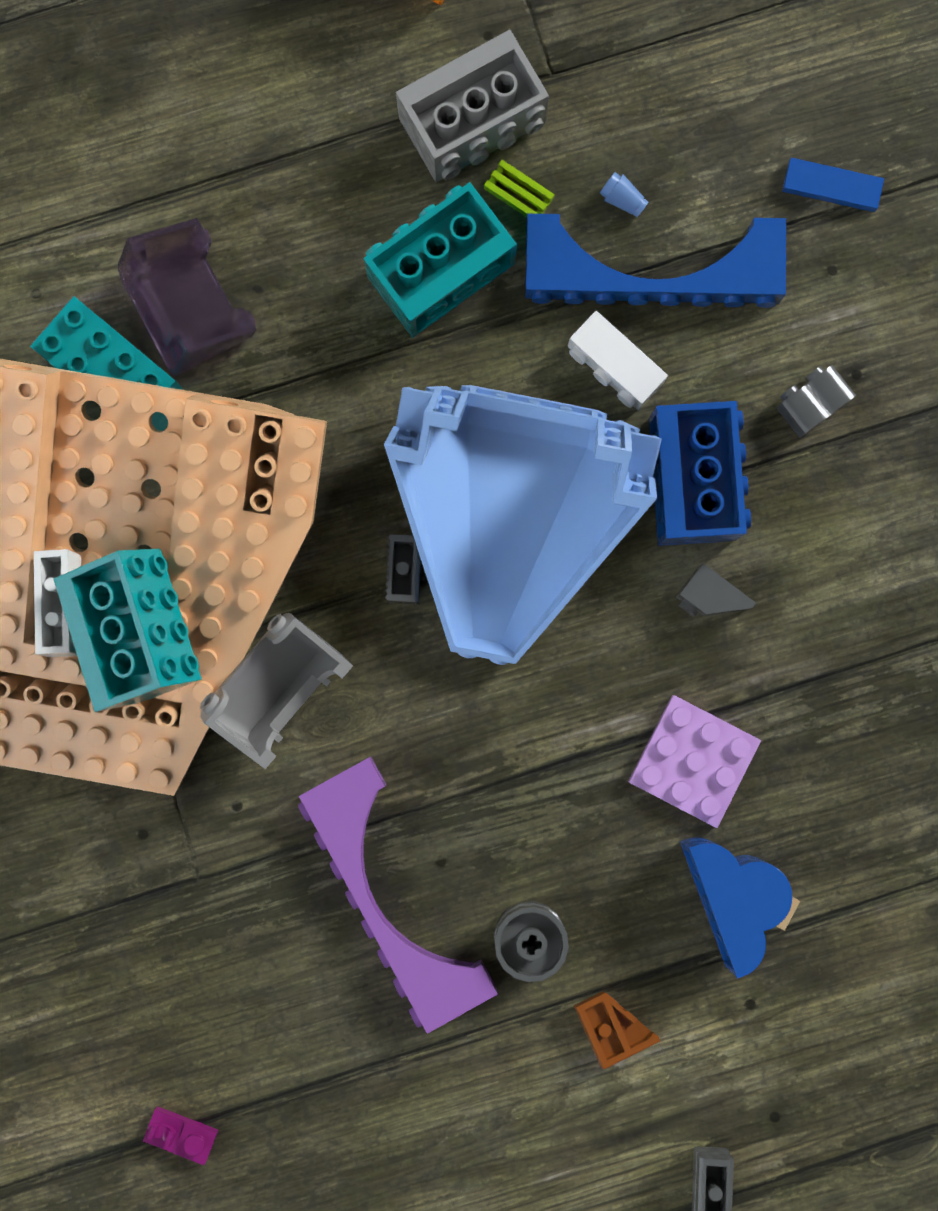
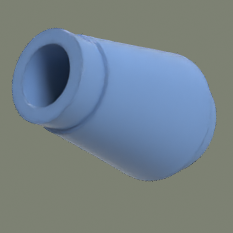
M614 172L600 191V194L605 197V202L629 214H633L635 217H638L648 204V201L644 199L643 195L624 174L620 176Z

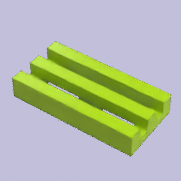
M504 160L500 161L498 168L493 171L491 178L484 184L486 191L525 217H527V213L543 214L553 201L555 195ZM505 173L506 175H508L509 177H511L512 179H514L515 181H517L518 183H520L521 185H523L524 187H526L527 189H529L530 191L544 199V201H541L540 199H538L537 197H535L534 195H532L531 193H529L528 191H526L525 189H523L522 187H520L519 185H517L516 183H514L502 174ZM498 181L499 183L513 191L515 194H517L521 198L525 199L526 201L537 207L538 210L535 212L534 210H532L531 208H529L528 206H526L525 204H523L522 202H520L519 200H517L516 198H514L513 196H511L510 194L496 186V182Z

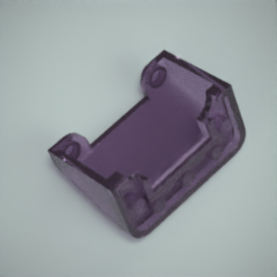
M198 218L127 238L118 262L120 279L167 369L175 376L187 372L252 338L257 330L254 317L250 312L241 307L233 310L206 257L212 244L211 237L208 231L201 226Z

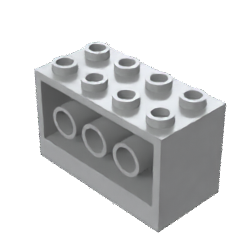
M511 30L500 34L396 91L399 120L436 183L442 179L445 181L453 179L461 172L462 168L470 164L478 165L488 158L489 153L497 149L505 150L516 142L517 138L526 133L532 135L538 132L546 123L549 95Z

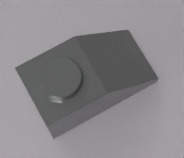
M704 563L697 567L676 595V598L681 601L679 604L680 608L693 617L696 614L709 616L745 611L753 608L756 604L755 601Z

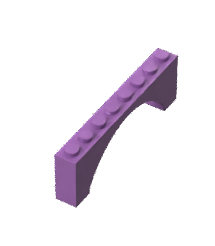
M369 757L300 795L301 803L298 804V807L307 822L312 820L317 832L314 833V837L321 850L327 849L333 861L329 864L338 880L344 879L349 889L345 894L352 908L355 910L359 907L365 919L361 921V924L370 939L375 937L381 948L377 950L382 964L385 968L391 966L397 977L393 980L397 992L401 998L407 996L413 1008L409 1009V1013L418 1028L423 1026L428 1034L496 996L498 991L482 959L474 963L439 956L421 948L397 931L376 904L365 873L363 856L364 836L372 804L378 791L385 787L386 783L372 757Z

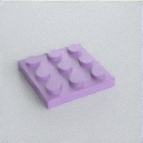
M672 695L628 782L718 828L761 740Z

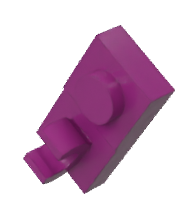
M157 1106L153 1112L143 1142L205 1166L219 1130Z

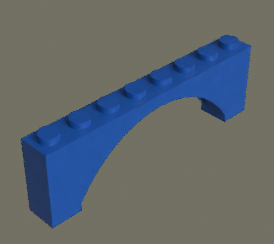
M527 213L525 299H532L534 303L545 304L551 302V299L564 300L567 304L583 303V300H596V303L601 305L614 304L615 301H628L630 305H645L648 301H660V304L664 306H675L680 304V302H692L694 306L705 307L710 306L712 302L724 303L727 307H740L744 303H757V307L770 308L779 304L786 295V218H753L745 238L730 253L703 270L671 279H647L623 274L594 259L570 237L560 223V214Z

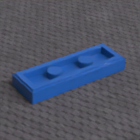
M790 158L782 192L876 212L879 206L884 178Z

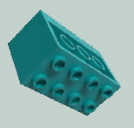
M471 182L463 187L458 185L446 194L444 201L437 206L432 204L426 207L419 214V219L410 225L405 223L393 232L391 239L384 244L379 242L373 245L366 252V257L363 258L367 278L410 336L414 338L514 266L517 243Z
M75 296L72 297L30 346L58 369L183 390L171 376ZM155 412L152 416V424L156 429L163 431L168 426V419L163 413Z
M161 549L118 550L53 578L94 712L138 704L202 680L199 672V663L193 653L188 637V628L183 621L178 606V596L172 587L167 571L168 565Z

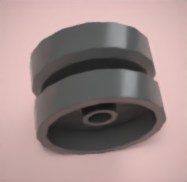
M535 901L518 902L506 909L497 921L494 931L496 957L502 968L514 978L526 982L543 981L556 974L564 964L569 949L567 932L558 914L547 905ZM529 935H535L536 942L532 945L524 942L528 941Z

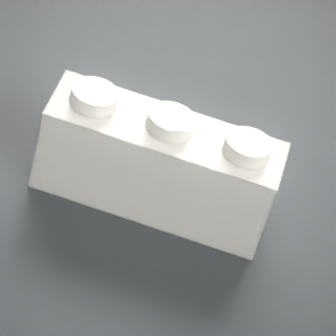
M597 311L569 339L568 348L571 349L569 351L570 355L579 364L583 365L586 363L594 370V377L604 386H612L618 392V399L629 408L634 406L639 410L668 377L660 367Z
M68 549L34 551L36 655L45 657L77 656L53 579L81 567V555Z

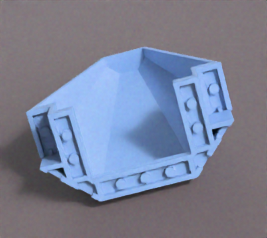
M461 385V391L452 390L448 386L426 387L425 391L411 387L402 388L396 426H393L384 446L451 652H456L465 658L481 657L490 659L491 662L500 665L516 664L657 499L656 482L653 474L661 438L655 435L639 433V428L621 420L616 422L606 420L607 414L599 410L474 385Z

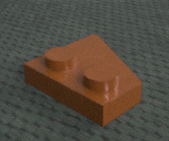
M604 991L574 1005L602 1069H606L660 1042L659 1037L654 1032L650 1031Z

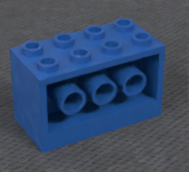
M737 401L656 406L648 420L649 434L662 439L653 474L657 491V499L654 501L657 545L732 542L747 534V529L751 527V513L749 509H745L744 496L748 495L749 485L747 476H742V463L746 461V448L744 443H740L739 430H743L744 420L742 410L737 411ZM697 439H700L704 445L698 443ZM699 470L706 474L707 479L699 474ZM702 502L708 505L710 509L709 512L705 511L702 508Z

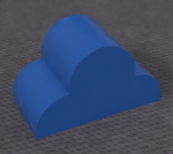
M694 837L679 841L725 967L736 978L751 973L761 963L765 954L766 938L764 931L779 925L790 911L792 889L787 877L777 867L750 855L734 857L727 849L708 839Z

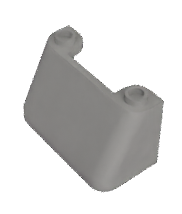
M291 613L278 614L270 621L267 627L268 631L217 691L208 694L200 705L202 710L200 716L204 724L264 769L276 757L271 752L273 741L276 740L279 743L283 739L279 732L321 683L328 686L331 682L328 677L333 674L343 679L353 667L335 648Z

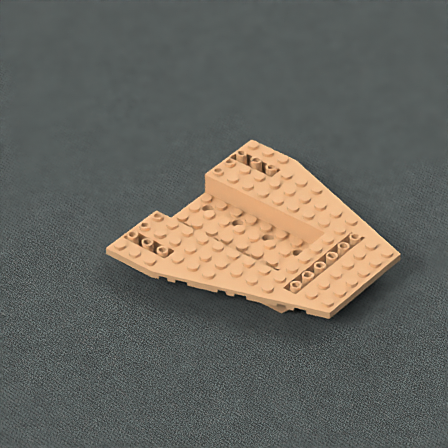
M0 359L1 766L172 796L176 794L209 730V727L204 724L200 716L202 701L208 694L215 693L245 658L313 524L327 421L295 416L292 413L262 403ZM88 401H94L100 406L101 414L98 419H92L86 414L85 406ZM155 412L163 413L167 417L168 427L165 431H160L153 426L152 416ZM81 468H88L93 472L95 480L92 485H86L80 480L79 471ZM148 479L156 480L160 484L161 492L159 496L154 497L146 492L145 482ZM75 533L83 534L87 538V549L81 550L74 545L73 536ZM145 544L152 549H161L168 565L167 571L172 587L178 596V606L183 621L188 628L190 644L199 663V672L202 680L138 704L94 712L77 656L45 657L35 654L34 551L68 549L81 555V566L118 550H138L139 545Z

